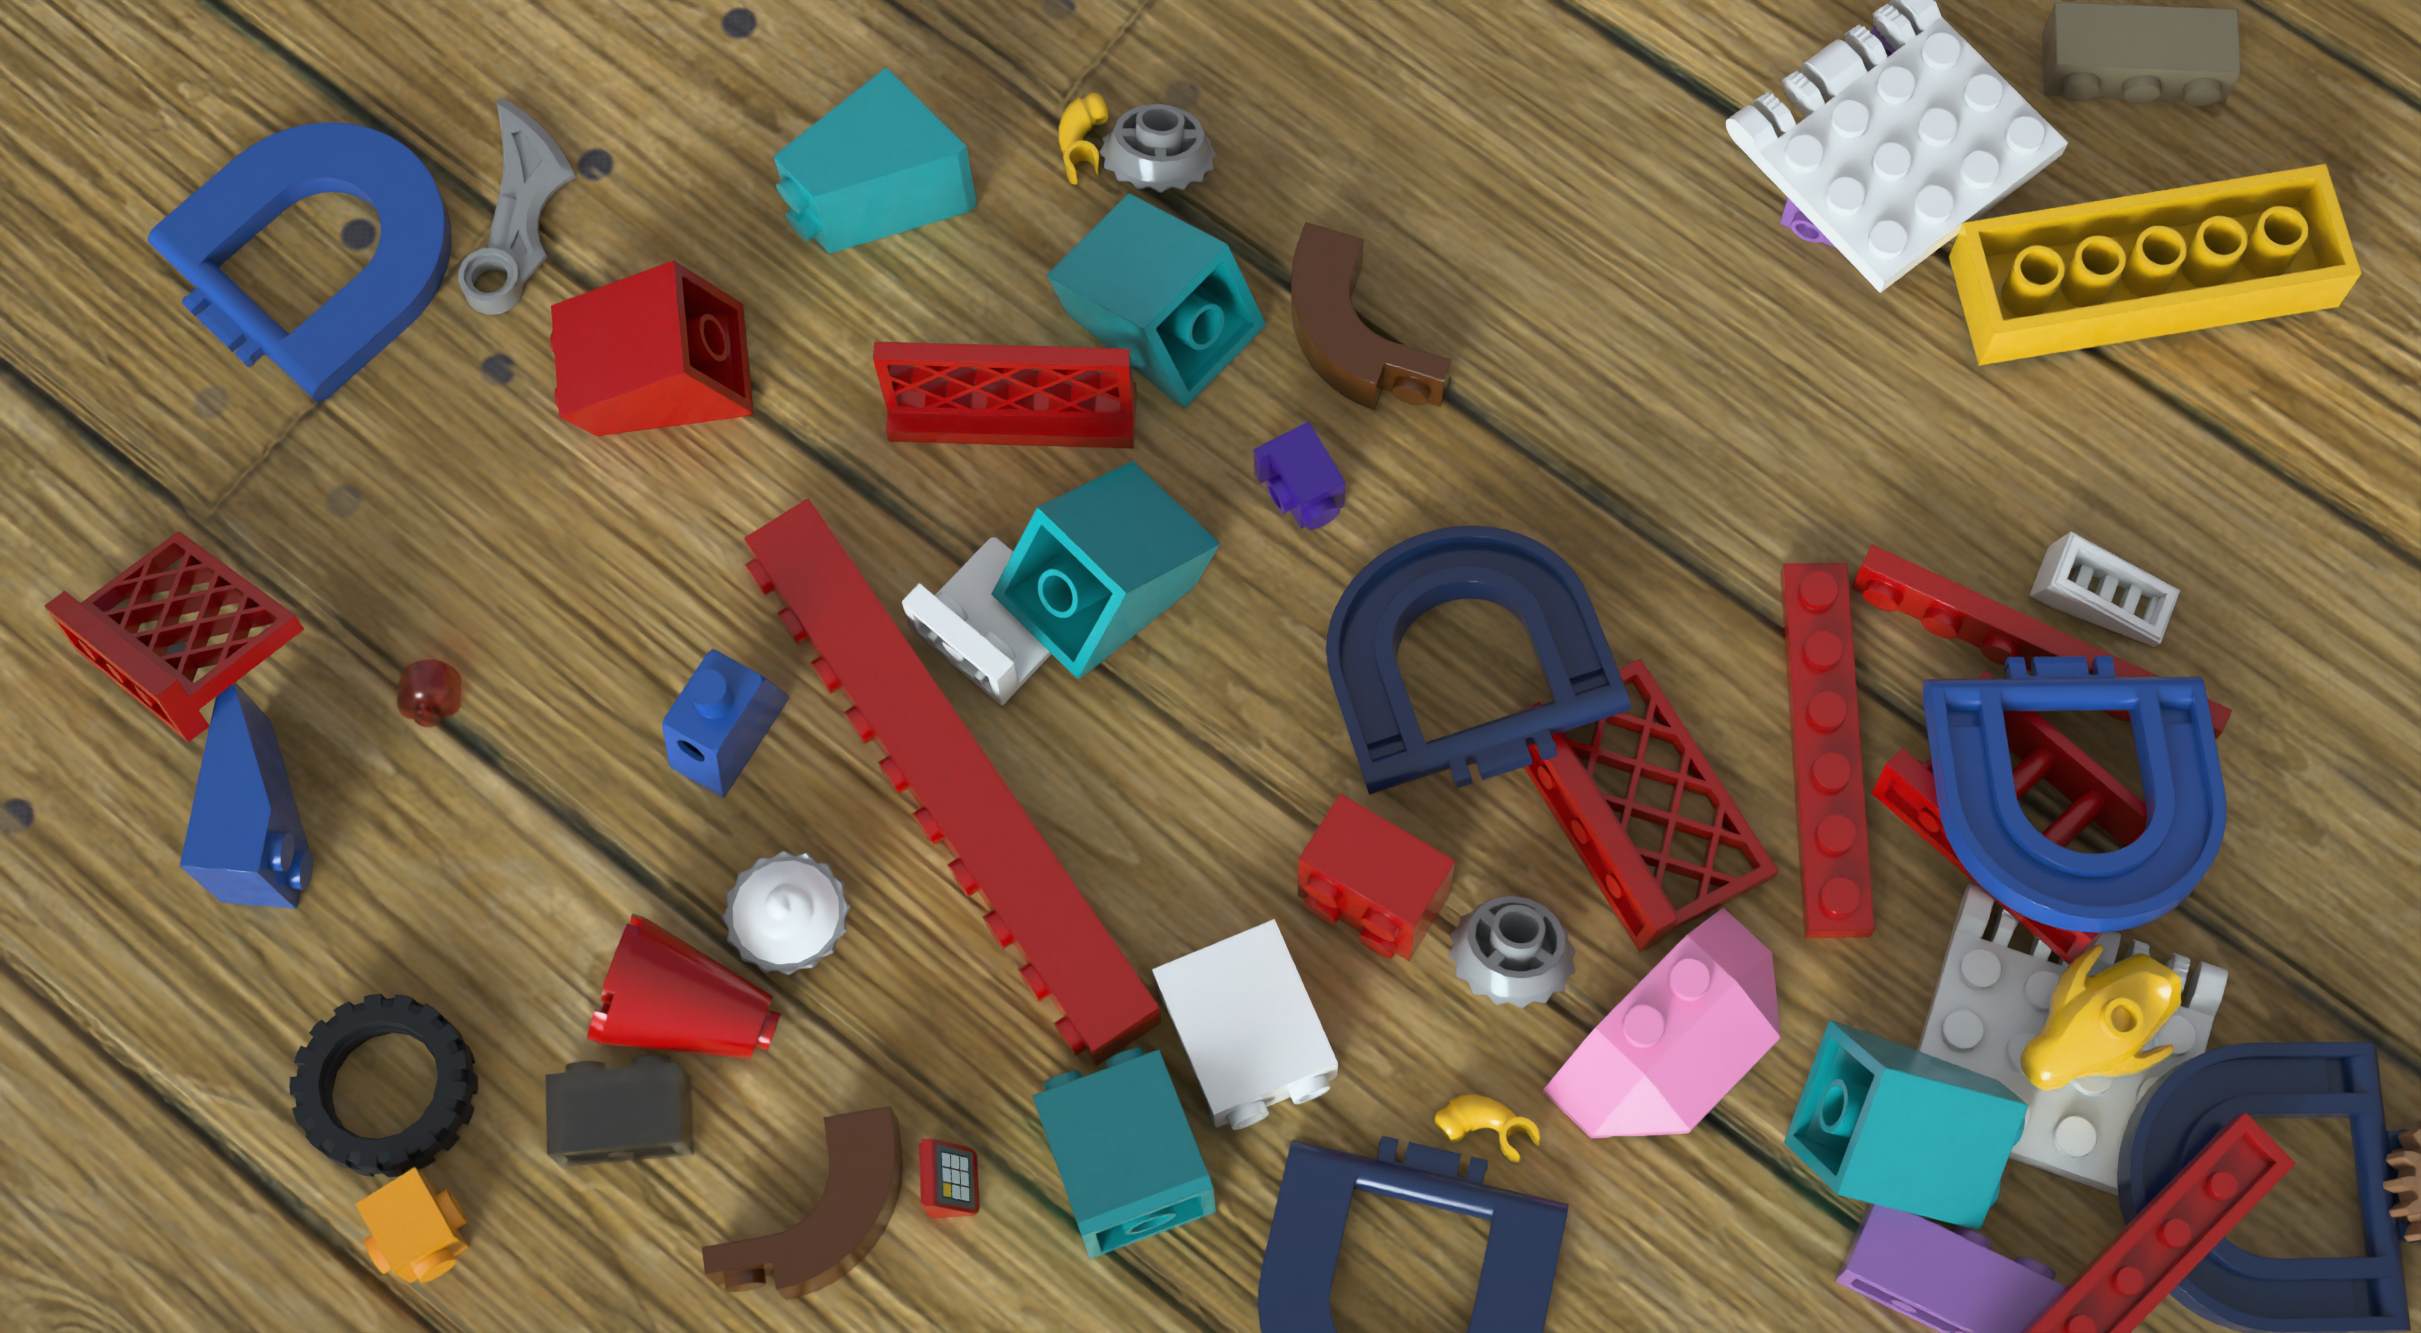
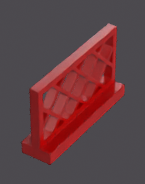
M874 342L873 361L887 408L886 434L889 442L1134 449L1137 387L1136 382H1133L1130 349Z
M180 531L165 540L80 603L69 593L63 591L44 605L79 654L188 743L210 727L199 712L202 707L304 630L296 615ZM184 556L179 569L162 572ZM210 582L208 590L190 593L192 585ZM170 590L168 598L150 602L153 594ZM130 599L127 607L111 610L123 600ZM240 603L236 612L218 615L222 606ZM199 612L196 620L178 624L181 615ZM159 620L155 629L138 632L142 623ZM270 625L257 636L247 638L251 628ZM229 633L225 643L207 646L210 637ZM187 642L184 651L166 655L169 646ZM217 665L193 683L198 668Z
M1638 659L1618 670L1624 685L1633 682L1644 699L1646 708L1643 719L1620 713L1596 721L1590 745L1568 739L1563 732L1553 735L1552 739L1556 743L1558 756L1542 761L1536 744L1529 745L1528 750L1532 764L1523 768L1640 953L1660 943L1668 933L1768 882L1779 871L1643 661ZM1539 701V702H1537V703H1535V704H1533V705H1530V706H1528V707H1526V708H1524V709H1522V710H1520V711L1527 710V709H1530V708H1533V707H1536V706H1539V705H1542V704H1541V702ZM1654 716H1655L1656 720L1658 721V723L1652 722ZM1605 723L1639 733L1634 759L1599 748ZM1649 737L1673 744L1680 755L1677 772L1643 762ZM1579 757L1586 759L1585 767ZM1596 763L1630 773L1624 799L1600 792L1592 779ZM1688 769L1693 777L1687 775ZM1639 776L1674 786L1668 812L1634 802ZM1683 789L1708 798L1715 809L1711 825L1678 816ZM1613 811L1620 813L1619 820L1617 819ZM1630 816L1664 826L1658 853L1633 844L1626 833ZM1722 823H1724L1728 831L1721 829ZM1674 830L1708 840L1702 866L1668 856ZM1718 843L1741 850L1753 871L1738 878L1712 870ZM1647 865L1655 867L1654 874H1652ZM1669 871L1698 880L1695 901L1675 910L1661 888L1664 872ZM1709 884L1720 887L1707 894Z

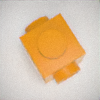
M415 1167L355 1203L372 1234L365 1238L363 1243L371 1259L383 1274L392 1270L394 1274L409 1283L417 1279L421 1283L428 1282L449 1271L456 1264L454 1256L469 1247L459 1230L460 1227L468 1223V1220L456 1198L449 1189L439 1193L433 1181Z

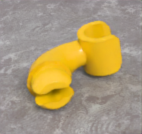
M1092 92L1084 98L1077 97L1068 104L1061 117L1059 144L1064 154L1066 177L1074 185L1078 184L1077 173L1074 167L1078 162L1086 161L1091 163L1095 168L1096 174H1101L1098 149L1094 144L1083 141L1085 135L1092 130L1093 126L1104 124L1109 118L1104 99L1098 93Z
M1477 1094L1460 1095L1448 1100V1105L1440 1109L1435 1115V1125L1451 1142L1460 1141L1469 1130L1473 1132L1480 1128L1495 1129L1499 1132L1500 1151L1504 1158L1512 1163H1519L1520 1156L1516 1149L1507 1142L1511 1134L1515 1132L1526 1133L1534 1144L1540 1145L1539 1130L1533 1121L1529 1118L1517 1117L1504 1104L1486 1096Z

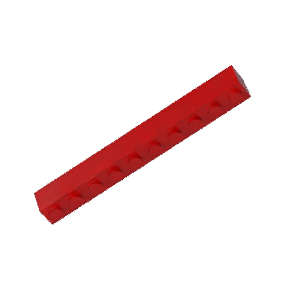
M809 498L744 537L752 560L744 564L751 579L763 596L773 591L785 607L777 615L796 645L805 640L809 642L818 656L810 664L826 690L832 694L840 689L852 707L846 710L844 714L863 744L874 739L886 756L878 764L898 795L907 789L910 791L920 806L918 810L912 813L913 817L926 838L933 846L942 840L955 858L947 866L967 897L978 892L986 903L990 912L982 918L997 943L1003 950L1013 944L1026 962L1024 966L1018 969V972L1039 1003L1049 997L1061 1014L1062 1018L1054 1022V1025L1071 1052L1077 1056L1085 1050L1095 1066H1097L1162 1023L1160 1008Z

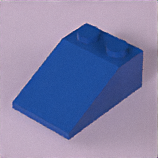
M235 682L215 699L180 867L220 902L297 909L300 890L307 889L311 881L313 871L312 854L308 851L309 846L272 722Z

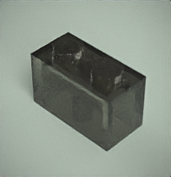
M665 1055L639 1056L631 1060L632 1067L606 1069V1064L603 1062L579 1061L567 1064L565 1066V1073L546 1074L547 1155L560 1167L694 1155L691 1076L680 1062L672 1063V1058Z

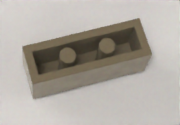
M2055 2L2042 32L2044 95L2064 96L2072 101H2086L2092 98L2125 99L2127 102L2134 104H2144L2154 100L2184 101L2191 106L2200 107L2214 103H2225L2241 74L2238 9Z

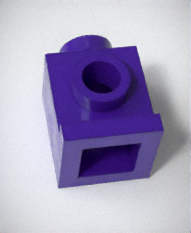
M1310 422L1254 449V475L1260 484L1266 481L1269 494L1278 510L1282 514L1291 511L1300 528L1305 526L1309 530L1320 528L1331 522L1339 514L1340 509L1345 506L1346 482Z

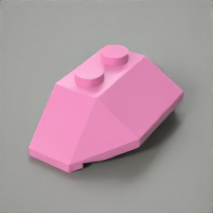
M1725 908L1720 909L1687 934L1594 1028L1543 1089V1093L1591 1139L1610 1138L1611 1136L1689 1133L1781 1038L1772 952Z

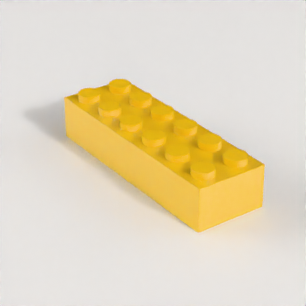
M2326 164L1964 222L1949 255L1979 366L2339 307L2362 274Z

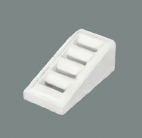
M2069 532L2052 543L2047 549L2030 596L2054 609L2156 647L2161 644L2180 590L2083 537ZM2071 568H2074L2075 571L2070 581L2067 578ZM2092 576L2100 578L2095 593L2087 590ZM2117 586L2125 588L2119 606L2111 603ZM2141 595L2150 598L2143 619L2134 615Z

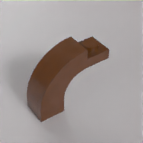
M1305 222L1293 257L1291 314L1297 341L1312 368L1328 385L1341 395L1372 410L1376 409L1382 389L1392 392L1397 399L1408 404L1424 405L1429 403L1441 407L1449 385L1451 359L1386 340L1368 329L1355 313L1351 297L1362 270L1364 239Z
M891 1106L824 1117L829 1155V1176L824 1193L813 1211L794 1227L778 1234L702 1247L705 1275L716 1285L725 1283V1291L727 1292L749 1291L764 1287L766 1285L765 1276L774 1275L776 1290L785 1300H789L821 1290L836 1282L858 1265L884 1233L899 1197L903 1168L902 1145L898 1119Z

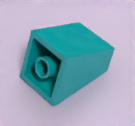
M887 67L773 156L781 180L776 184V187L789 206V210L785 213L787 221L803 240L809 242L814 238L829 254L968 213L977 206L967 146Z
M1130 193L1046 275L1068 316L1106 347L1130 349L1131 367L1183 408H1186L1266 326L1228 244Z
M1132 461L1038 506L991 595L1079 679L1197 585L1220 543Z
M1829 1020L1786 1134L1784 1144L1837 1195L1981 1230L1989 1208L1995 1204L1999 1196L2000 1179L2012 1147L2018 1143L2023 1134L2025 1126L2024 1116L2029 1105L1996 1079L1846 1024Z
M1134 1048L1121 1052L1106 1061L1107 1069L1082 1077L1080 1071L1060 1074L1043 1084V1092L1032 1095L1090 1259L1216 1213L1214 1188L1160 1050L1148 1054L1144 1053L1143 1048Z

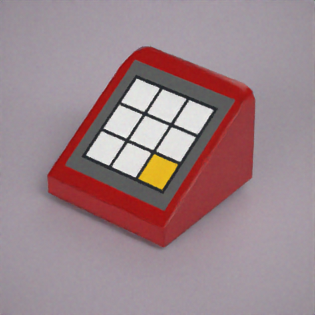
M922 1139V1143H919L921 1205L926 1214L931 1219L974 1216L978 1214V1162L975 1150L967 1146L937 1139Z

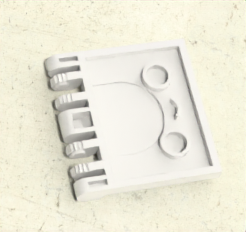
M1890 0L1889 4L1887 3L1872 13L1873 25L1876 26V30L1896 50L1889 57H1887L1882 42L1875 35H1872L1865 26L1862 27L1859 24L1844 34L1845 42L1840 39L1834 40L1804 62L1801 66V73L1796 70L1781 80L1786 98L1805 117L1797 125L1790 110L1783 103L1779 102L1773 93L1770 94L1769 92L1764 95L1762 94L1754 100V107L1746 105L1726 120V128L1733 141L1880 293L1959 234L1964 222L1976 221L2063 154L2068 144L1942 18L1934 0Z
M1969 883L1958 910L1917 1051L1996 1079L2029 1105L2024 1116L2025 1126L2023 1134L2018 1143L2012 1147L2009 1155L2010 1159L2119 1196L2117 1181L2118 1158L2128 1121L2141 1098L2161 1076L2182 1062L2205 1053L2213 1020L2223 997L2228 970L2199 961L2193 972L2184 1006L2179 1007L2170 1020L2141 1050L2146 1051L2158 1046L2173 1044L2175 1049L2173 1053L2156 1065L2133 1075L2118 1077L2095 1075L2072 1080L2060 1089L2044 1091L2034 1086L2026 1078L2021 1069L2020 1057L2027 1043L2038 1035L2045 1025L2050 1014L2051 996L2060 975L2067 969L2069 964L2061 957L2058 964L2047 961L2051 949L2034 934L2030 954L2008 948L2007 946L2018 924V920L2002 906H2000L1990 941L1981 939L1987 926L1994 900L1980 887ZM2102 933L2094 946L2100 944L2104 947V950L2089 971L2088 976L2094 975L2114 964L2121 939L2120 933ZM2133 939L2125 959L2139 953L2150 956V945ZM2173 953V956L2167 961L2165 966L2172 969L2179 976L2182 982V994L2189 971L2190 959Z

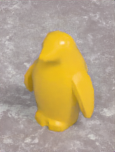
M2100 944L2091 947L2077 957L2059 977L2051 996L2048 1019L2040 1033L2027 1043L2020 1057L2021 1069L2026 1078L2034 1086L2048 1091L2060 1089L2072 1080L2095 1075L2106 1077L2133 1075L2156 1065L2173 1053L2175 1050L2173 1044L2158 1046L2146 1051L2141 1050L2179 1009L2182 1003V982L2179 976L2172 969L2142 953L2118 961L2098 973L2088 976L2089 971L2104 950V947Z

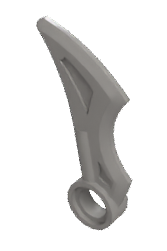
M498 99L496 101L503 142V174L487 247L468 255L458 270V282L468 304L477 312L487 315L502 314L511 310L520 301L524 293V283L547 258L539 238V221L542 210L550 197L559 188L576 178L568 160L551 136L533 118L506 99ZM499 270L507 274L505 285L497 291L485 293L475 288L478 277L484 272Z

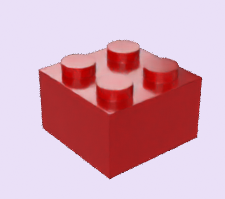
M1340 793L1298 859V896L1304 899L1303 907L1319 920L1330 925H1336L1338 920L1359 931L1361 933L1358 937L1359 940L1375 953L1386 958H1392L1396 953L1410 961L1449 898L1456 860Z

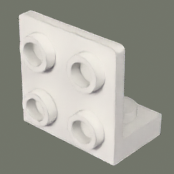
M992 537L935 596L919 583L904 598L902 604L909 628L1003 706L1051 653L991 595L1013 553L999 539Z

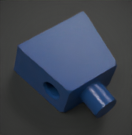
M715 649L710 650L664 718L662 729L669 766L671 769L725 798L789 700V696L764 676ZM697 750H699L703 754V756L696 754Z

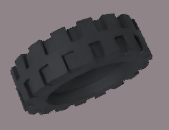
M372 994L364 996L363 1003L353 1005L349 1001L333 1010L336 1015L327 1023L321 1019L312 1028L309 1034L313 1038L307 1047L300 1046L296 1054L294 1063L299 1066L297 1077H290L289 1088L290 1095L296 1099V1107L292 1108L297 1124L305 1130V1137L316 1149L336 1164L364 1176L374 1177V1174H384L387 1177H398L406 1173V1169L413 1166L419 1170L429 1166L436 1161L433 1155L442 1148L449 1151L460 1138L456 1134L462 1123L468 1125L472 1118L474 1107L470 1102L472 1094H478V1076L473 1072L472 1064L475 1063L470 1047L464 1042L460 1032L437 1010L426 1003L425 1005L418 1003L412 997L395 994V998L387 999L382 994ZM390 1033L410 1035L424 1043L435 1058L438 1079L433 1100L421 1118L401 1133L380 1139L359 1137L346 1129L335 1114L332 1092L337 1071L350 1052L370 1038Z

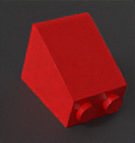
M675 260L551 305L553 331L550 336V343L555 355L557 382L554 398L559 410V417L594 436H603L739 418L754 413L743 303Z

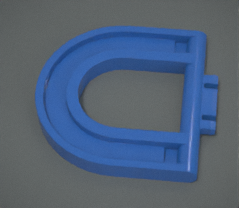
M323 122L296 126L277 132L247 148L159 222L149 233L148 242L196 287L195 290L182 300L181 303L194 317L197 316L199 321L231 352L237 349L235 355L247 367H250L266 354L314 401L321 402L330 397L408 328L430 304L442 283L449 263L451 224L445 201L430 172L423 162L406 146L375 129L349 123ZM340 192L363 199L373 206L380 216L381 236L373 258L354 279L291 334H288L219 268L284 210L305 197L319 193Z
M2085 656L2033 657L2030 663L2032 676L2027 675L2024 657H2007L2004 664L2006 679H1926L1923 686V705L1941 822L1947 839L1960 862L1977 883L1994 898L2021 915L2042 924L2077 932L2102 933L2126 930L2149 923L2177 907L2195 889L2219 851L2226 824L2225 788L2205 684L2202 677H2115L2113 665L2115 662L2112 656H2095L2092 661L2093 675H2090ZM2128 710L2147 811L2143 834L2136 841L2122 849L2108 853L2089 854L2061 847L2039 833L2025 817L2017 800L2003 711Z

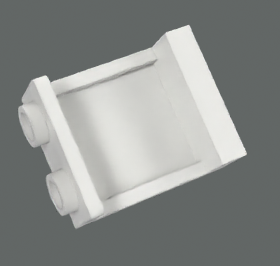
M1275 919L1152 969L1155 989L1164 1009L1167 1008L1209 1107L1210 1117L1215 1128L1230 1123L1232 1130L1248 1127L1269 1115L1267 1107L1290 1097L1294 1104L1304 1103L1321 1096L1331 1088L1328 1081L1337 1077L1338 1062Z

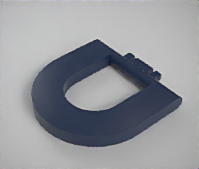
M1456 526L1422 533L1404 540L1377 556L1356 575L1343 592L1330 620L1326 644L1327 666L1369 795L1451 769L1453 783L1457 788L1473 783L1468 769L1470 764H1477L1482 780L1532 764L1528 750L1529 745L1536 744L1542 761L1558 756L1556 743L1552 739L1553 735L1631 710L1625 685L1582 581L1566 561L1553 550L1532 538L1516 532L1486 526ZM1481 599L1503 606L1512 612L1525 627L1553 701L1426 742L1419 728L1397 663L1399 645L1405 632L1420 615L1448 601Z
M2291 1042L2233 1044L2216 1048L2182 1062L2161 1076L2147 1090L2128 1121L2119 1151L2117 1169L2118 1195L2125 1226L2237 1114L2246 1112L2251 1118H2348L2351 1128L2366 1257L2266 1258L2246 1252L2224 1237L2169 1293L2172 1297L2206 1320L2246 1333H2394L2411 1331L2400 1242H2408L2404 1238V1234L2411 1223H2402L2400 1217L2390 1216L2389 1210L2395 1204L2400 1203L2398 1193L2383 1189L2384 1181L2398 1177V1170L2386 1161L2387 1154H2391L2392 1150H2405L2398 1136L2401 1132L2409 1130H2386L2376 1043ZM2421 1240L2410 1241L2409 1243L2418 1242Z
M1382 1136L1379 1142L1380 1149L1377 1159L1301 1141H1291L1259 1281L1258 1314L1261 1333H1337L1330 1311V1292L1354 1189L1490 1220V1231L1467 1333H1543L1569 1204L1483 1184L1485 1171L1488 1169V1160L1471 1156L1467 1177L1461 1178L1457 1175L1461 1154L1409 1142L1404 1163H1398L1395 1161V1155L1399 1139Z

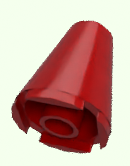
M633 913L630 924L627 923L606 975L601 989L603 990L601 1002L604 1003L601 1011L594 1010L587 1040L605 1045L751 1059L755 1047L766 1051L769 1050L781 1013L769 1009L773 999L772 995L649 919Z

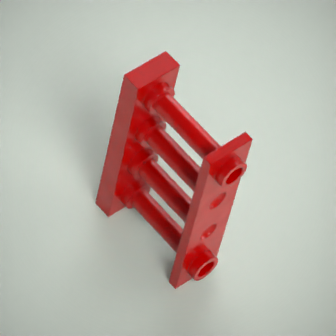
M1985 671L1978 679L1996 678ZM2003 711L2008 747L2022 760L2012 769L2017 800L2024 796L2043 777L2072 802L2041 833L2044 837L2065 848L2093 820L2124 847L2136 841L2143 834L2147 811L2146 804L2035 711ZM1902 748L1885 764L1871 794L2067 964L2070 965L2077 957L2096 944L2102 933L2060 929L2025 917L1994 898L1969 874L1951 847L1941 822L1931 757L1925 762L1918 761Z

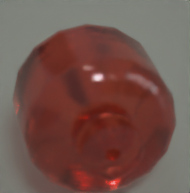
M434 659L419 660L409 664L401 672L398 682L396 704L400 714L407 719H414L420 726L433 727L439 723L440 717H448L457 713L461 706V675L451 665Z

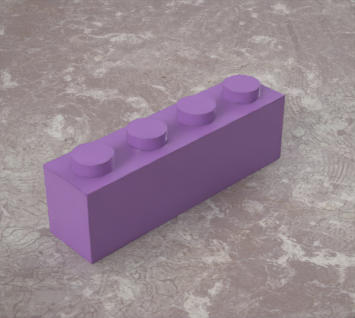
M1872 1203L1865 1210L1835 1279L1836 1282L1941 1333H2021L2066 1287L2054 1281L2056 1273L2040 1262L2026 1257H2017L2014 1262L1991 1251V1241L1973 1230L1961 1226H1953L1950 1231L1927 1220L1925 1216Z

